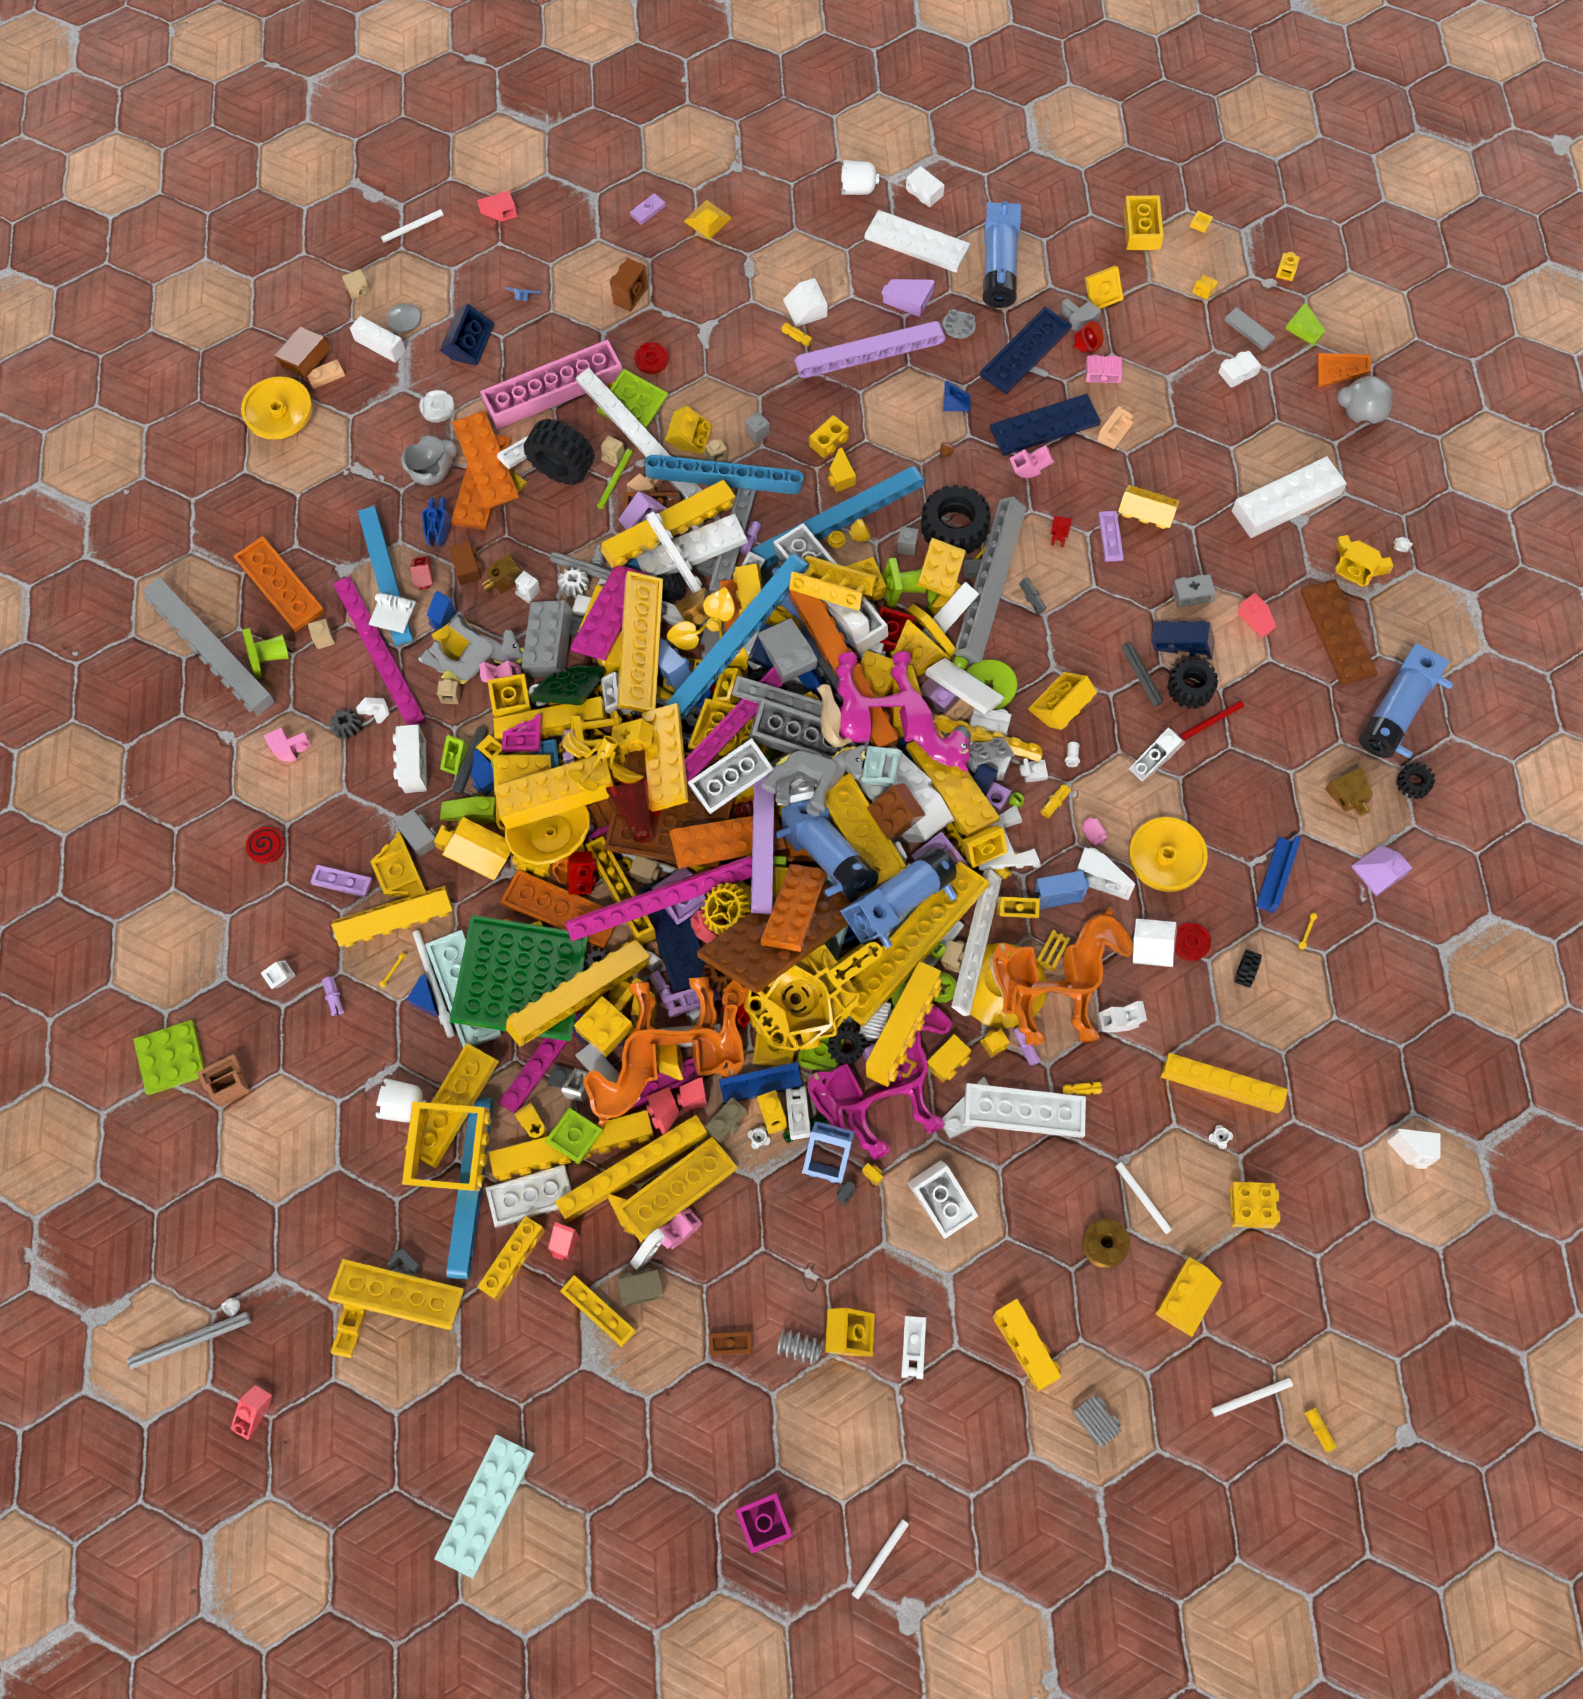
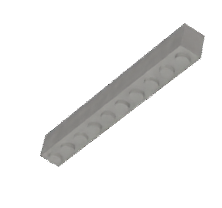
M1014 496L999 501L973 587L979 595L967 607L954 650V654L965 658L969 662L968 664L982 661L1024 519L1026 507Z
M160 577L142 590L146 595L144 600L150 606L154 605L156 607V613L161 618L165 617L167 619L165 622L172 630L176 628L178 631L176 634L183 642L185 640L189 642L187 646L192 652L200 654L198 656L205 665L209 664L211 666L209 669L216 677L220 675L222 678L220 681L227 689L231 687L234 690L232 694L238 701L242 699L245 702L243 706L250 713L253 711L259 716L275 703L267 690Z

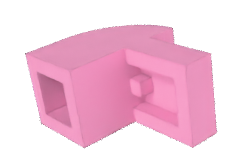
M1046 445L1031 454L1024 449L1009 458L1015 473L1022 478L1040 475L1043 468L1054 463L1050 450Z
M506 661L499 666H494L487 662L479 664L481 680L488 683V680L522 674L520 665L510 661Z
M282 728L264 735L273 754L282 761L297 760L294 753L303 752L311 746L304 732L290 739L287 738Z
M690 1208L680 1212L670 1223L660 1227V1230L666 1235L662 1245L667 1249H674L702 1225V1222Z

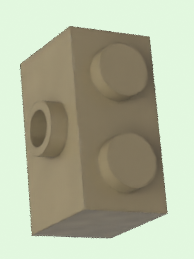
M731 1098L705 1126L707 1134L713 1137L718 1144L722 1145L731 1134L734 1135L740 1129V1124L748 1116L747 1110L734 1098Z
M652 1268L641 1270L640 1274L632 1276V1273L619 1276L620 1279H617L615 1283L621 1308L660 1299L664 1295L658 1270L652 1271Z

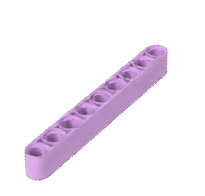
M934 321L801 354L795 358L794 362L799 376L807 378L939 345L945 341L946 337L940 322Z
M771 773L754 784L751 913L771 914L774 793L766 791L761 787L762 783Z

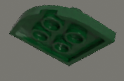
M573 666L565 668L566 671H561L557 674L554 672L537 685L530 694L532 701L542 703L582 705L604 676V667Z

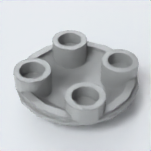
M398 304L388 312L387 323L395 333L401 334L420 326V312L412 304Z
M951 309L942 321L943 330L948 336L953 338H968L976 329L975 316Z

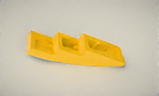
M343 1304L344 1310L337 1325L338 1332L331 1348V1353L352 1358L368 1310Z

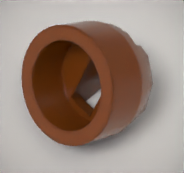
M942 442L940 448L941 457H950L954 452L953 445Z

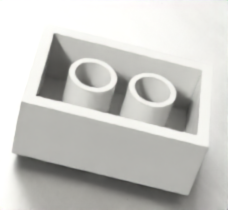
M418 724L396 726V734H393V743L396 745V751H393V758L397 765V768H394V778L398 780V785L402 787L404 793L427 791L425 737Z

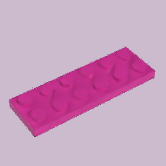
M625 566L614 567L575 637L571 650L606 661L622 631L626 573L628 571L649 575V573Z

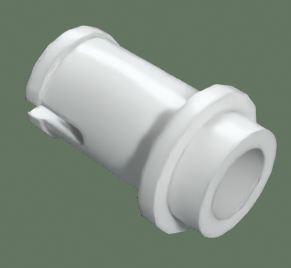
M1070 742L1067 745L1068 750L1065 763L1068 767H1077L1080 763L1078 758L1080 745L1077 742Z

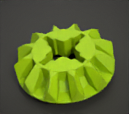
M941 972L942 986L947 988L944 990V995L940 993L939 997H934L933 1000L937 1003H947L954 998L957 983L950 974Z

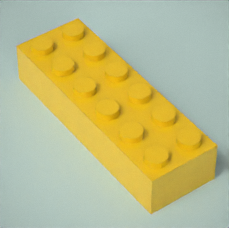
M598 755L494 786L499 816L506 829L617 796L608 759L601 758L589 777L598 784L595 792L583 790L570 781L567 774L570 770H577L587 775Z
M919 961L866 1061L867 1078L887 1087L891 1081L895 1082L899 1073L897 1071L899 1065H903L906 1061L907 1049L913 1047L916 1041L915 1034L917 1030H922L925 1023L923 1019L926 1014H930L934 1004L932 1001L934 997L938 998L941 993L942 987L940 986L943 979H941L940 970Z

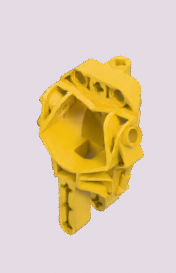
M876 942L856 945L835 959L829 949L823 944L757 993L756 996H751L752 991L749 989L744 1002V1008L751 1018L749 1020L751 1026L759 1035H763L767 1043L772 1047L794 1051L821 1047L820 1039L836 1036L837 1029L843 1020L847 1019L853 1009L859 1005L858 999L860 995L849 979L879 959L882 954L881 946ZM793 986V988L789 989V990L786 992V994L784 995V1000H783V994H784L785 990H786L788 987ZM802 987L806 989V991H807L808 994H809V997H807V995H806L805 991L802 989ZM793 993L798 996V1002L795 1005L790 1001V996ZM754 999L759 1003L756 1011L750 1008V1002ZM804 1006H807V1007H806L803 1011H801V1012L795 1013V1012H792V1011H791V1009H793V1010H800V1009H802ZM775 1033L781 1035V1041L778 1044L773 1041ZM801 1034L802 1043L799 1044L793 1035ZM787 1040L790 1043L791 1047L784 1046L787 1043Z

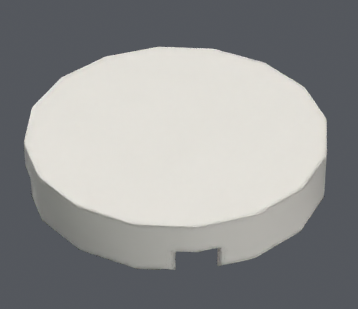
M443 390L428 392L424 398L422 397L419 405L422 416L426 420L436 423L450 418L455 409L453 398Z

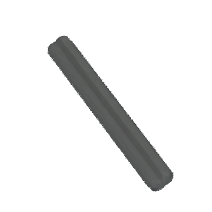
M1127 642L1123 644L1122 650L1154 707L1161 705L1163 699L1132 643Z
M477 727L453 784L452 790L454 793L462 794L472 771L474 751L477 750L476 747L487 735L488 731L485 727Z

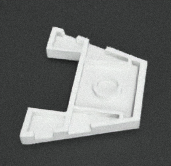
M1015 805L1000 814L999 822L991 826L997 825L1003 828L1008 853L979 865V870L1004 869V867L1016 866V868L1032 865L1033 868L1041 867L1035 849L1015 855L1004 828L1022 823V818Z

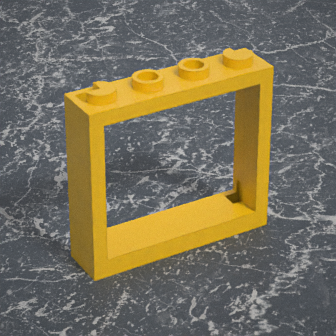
M412 1101L402 1184L480 1191L482 1181H484L482 1169L486 1165L487 1160L484 1152L485 1146L489 1142L487 1127L491 1123L490 1109ZM425 1109L478 1114L469 1184L417 1179Z

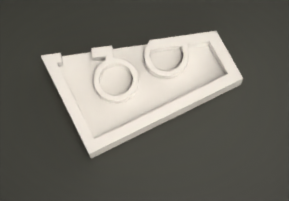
M983 1077L977 1083L979 1085L989 1086L985 1077ZM965 1096L942 1118L945 1122L943 1129L949 1140L977 1127L963 1125Z

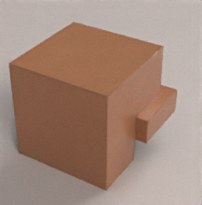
M235 1054L197 1072L204 1090L208 1091L211 1100L220 1107L250 1093L242 1074L244 1072Z

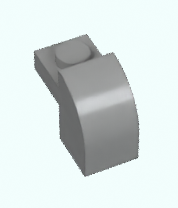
M1066 298L1062 302L1060 313L1072 324L1071 329L1078 331L1090 321L1098 323L1101 310L1090 301L1078 308Z

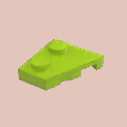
M1306 303L1303 304L1285 328L1314 346L1325 333V329Z

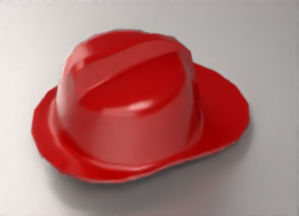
M1095 321L1085 324L1075 333V344L1072 347L1078 348L1082 353H1093L1099 349L1104 340L1100 325Z

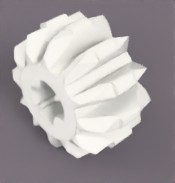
M571 567L570 571L564 569V574H560L558 585L561 592L566 593L567 597L573 595L576 599L577 594L583 596V591H588L589 579L585 571L582 572L580 568L574 570Z

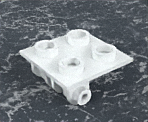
M377 593L375 600L378 602L369 625L404 633L416 601Z

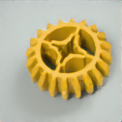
M720 883L718 888L711 887L712 892L706 893L708 899H703V902L706 904L701 909L705 910V913L701 916L707 918L704 923L709 925V930H715V934H722L747 916L748 913H751V909H749L751 901H747L750 895L744 894L745 889L739 888L737 884L725 883L724 885ZM732 894L735 899H725L724 895ZM725 918L729 921V924L723 925L719 919Z

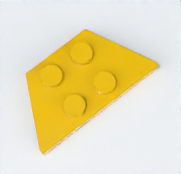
M909 619L906 621L893 655L898 652H909L911 655V663L909 665L913 666L916 677L925 673L929 667L943 658L951 659L946 652Z
M399 831L395 834V838L389 844H386L381 849V852L370 861L386 897H409L426 891Z

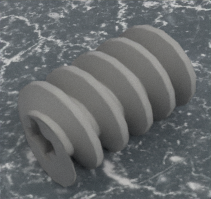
M783 1329L777 1354L781 1355L785 1350L786 1357L789 1358L793 1353L794 1360H797L801 1355L802 1363H805L810 1358V1365L813 1366L816 1361H819L824 1340L817 1345L816 1338L809 1342L808 1335H806L801 1340L799 1332L795 1337H792V1330H789L785 1335Z

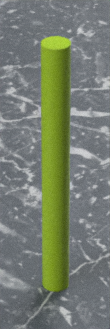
M627 449L597 504L599 509H603L633 453L632 450Z

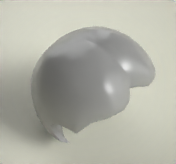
M1366 376L1355 380L1348 387L1340 389L1337 394V401L1340 406L1345 408L1348 417L1354 422L1359 423L1365 420L1369 421L1370 424L1384 421L1390 415L1393 391L1382 379Z
M436 436L420 437L421 440L418 444H410L402 453V466L412 480L418 484L430 486L440 483L450 471L452 460L457 455V447L452 441L440 440Z

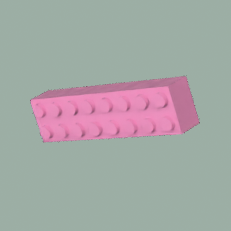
M605 340L480 391L483 404L496 430L586 394L575 379L586 369L590 368L604 385L616 381L622 372V365L609 341Z

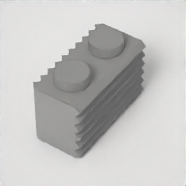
M1093 1395L1073 1411L1072 1414L1095 1444L1102 1448L1122 1431L1119 1428L1121 1423L1114 1415L1110 1416L1105 1410L1107 1406L1100 1397L1096 1398Z

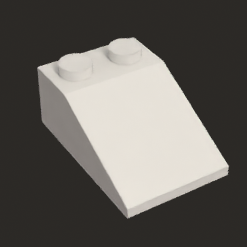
M1085 847L1077 871L1083 870L1084 876L1088 877L1089 887L1129 900L1135 883L1106 855L1100 853L1095 848L1088 849Z
M941 1160L907 1182L913 1194L944 1239L978 1217L951 1170Z

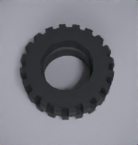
M555 419L538 421L523 445L524 454L534 468H537L540 473L547 475L548 478L554 479L559 483L563 482L564 484L572 485L581 482L595 459L594 449L588 439H585L584 435L577 432L575 428Z
M967 486L942 487V490L937 489L934 491L933 495H929L923 505L921 532L924 535V540L929 543L932 538L964 549L967 554L972 553L974 548L978 549L981 547V544L987 538L991 518L989 505L985 502V498L982 495L978 496L976 490H969ZM957 512L967 516L972 523L962 529H952L945 526L939 519L947 513Z

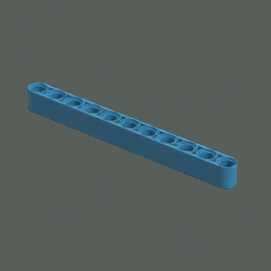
M916 466L909 467L803 523L819 541L829 536L833 531H838L854 523L857 519H862L918 490L925 484L926 480ZM799 525L756 546L750 551L765 559L762 569L780 561L775 554L773 542Z
M795 553L790 555L669 699L666 706L677 703L680 707L681 720L696 705L788 595L792 571L803 574L809 568V564Z

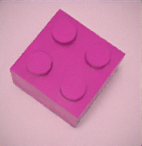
M777 1493L736 1509L751 1554L793 1537Z

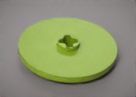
M982 660L973 664L966 671L985 685L986 683H992L993 688L991 689L1005 697L1003 702L993 710L1003 709L1014 699L1017 691V679L1013 670L1005 663L997 660Z

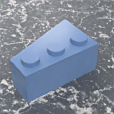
M660 637L657 674H661L667 680L665 681L667 686L672 685L674 692H676L691 674L689 670L690 663L685 657H681L676 648L672 649L666 639L663 640Z

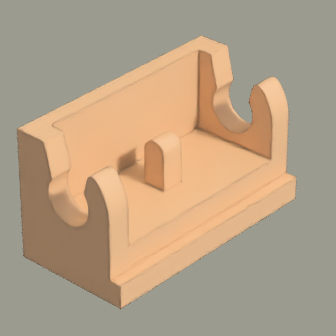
M1118 406L1101 428L1098 441L1115 449L1133 425V422L1130 420L1133 416Z

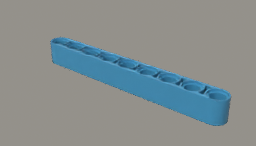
M649 455L645 459V475L651 479L714 485L724 480L732 488L786 494H798L802 491L803 474L797 470L661 455Z
M372 506L357 510L379 592L401 597L376 507ZM407 623L404 633L390 630L395 646L413 642L409 623Z
M478 1097L473 1106L490 1109V1119L492 1120L493 1098ZM477 1113L468 1114L459 1183L469 1184ZM490 1123V1125H488V1127H487V1133H488L489 1135H490L491 1123ZM488 1145L485 1146V1152H484V1154H486V1156H487ZM483 1166L482 1175H484L485 1166ZM480 1187V1191L458 1190L447 1264V1278H470L482 1187Z

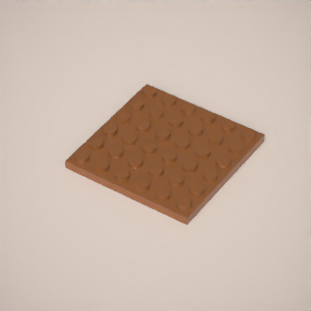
M645 749L629 752L626 755L624 767L644 777L639 782L631 785L620 781L604 849L605 851L677 863L669 831L677 828L730 820L734 798L709 814L688 785L687 803L662 809L659 815H655L649 809L648 790L646 785L643 784V780L647 778ZM684 752V759H686L690 755V753ZM715 757L700 773L711 767L713 764H715L722 758ZM720 862L699 865L698 867L714 869L720 866Z

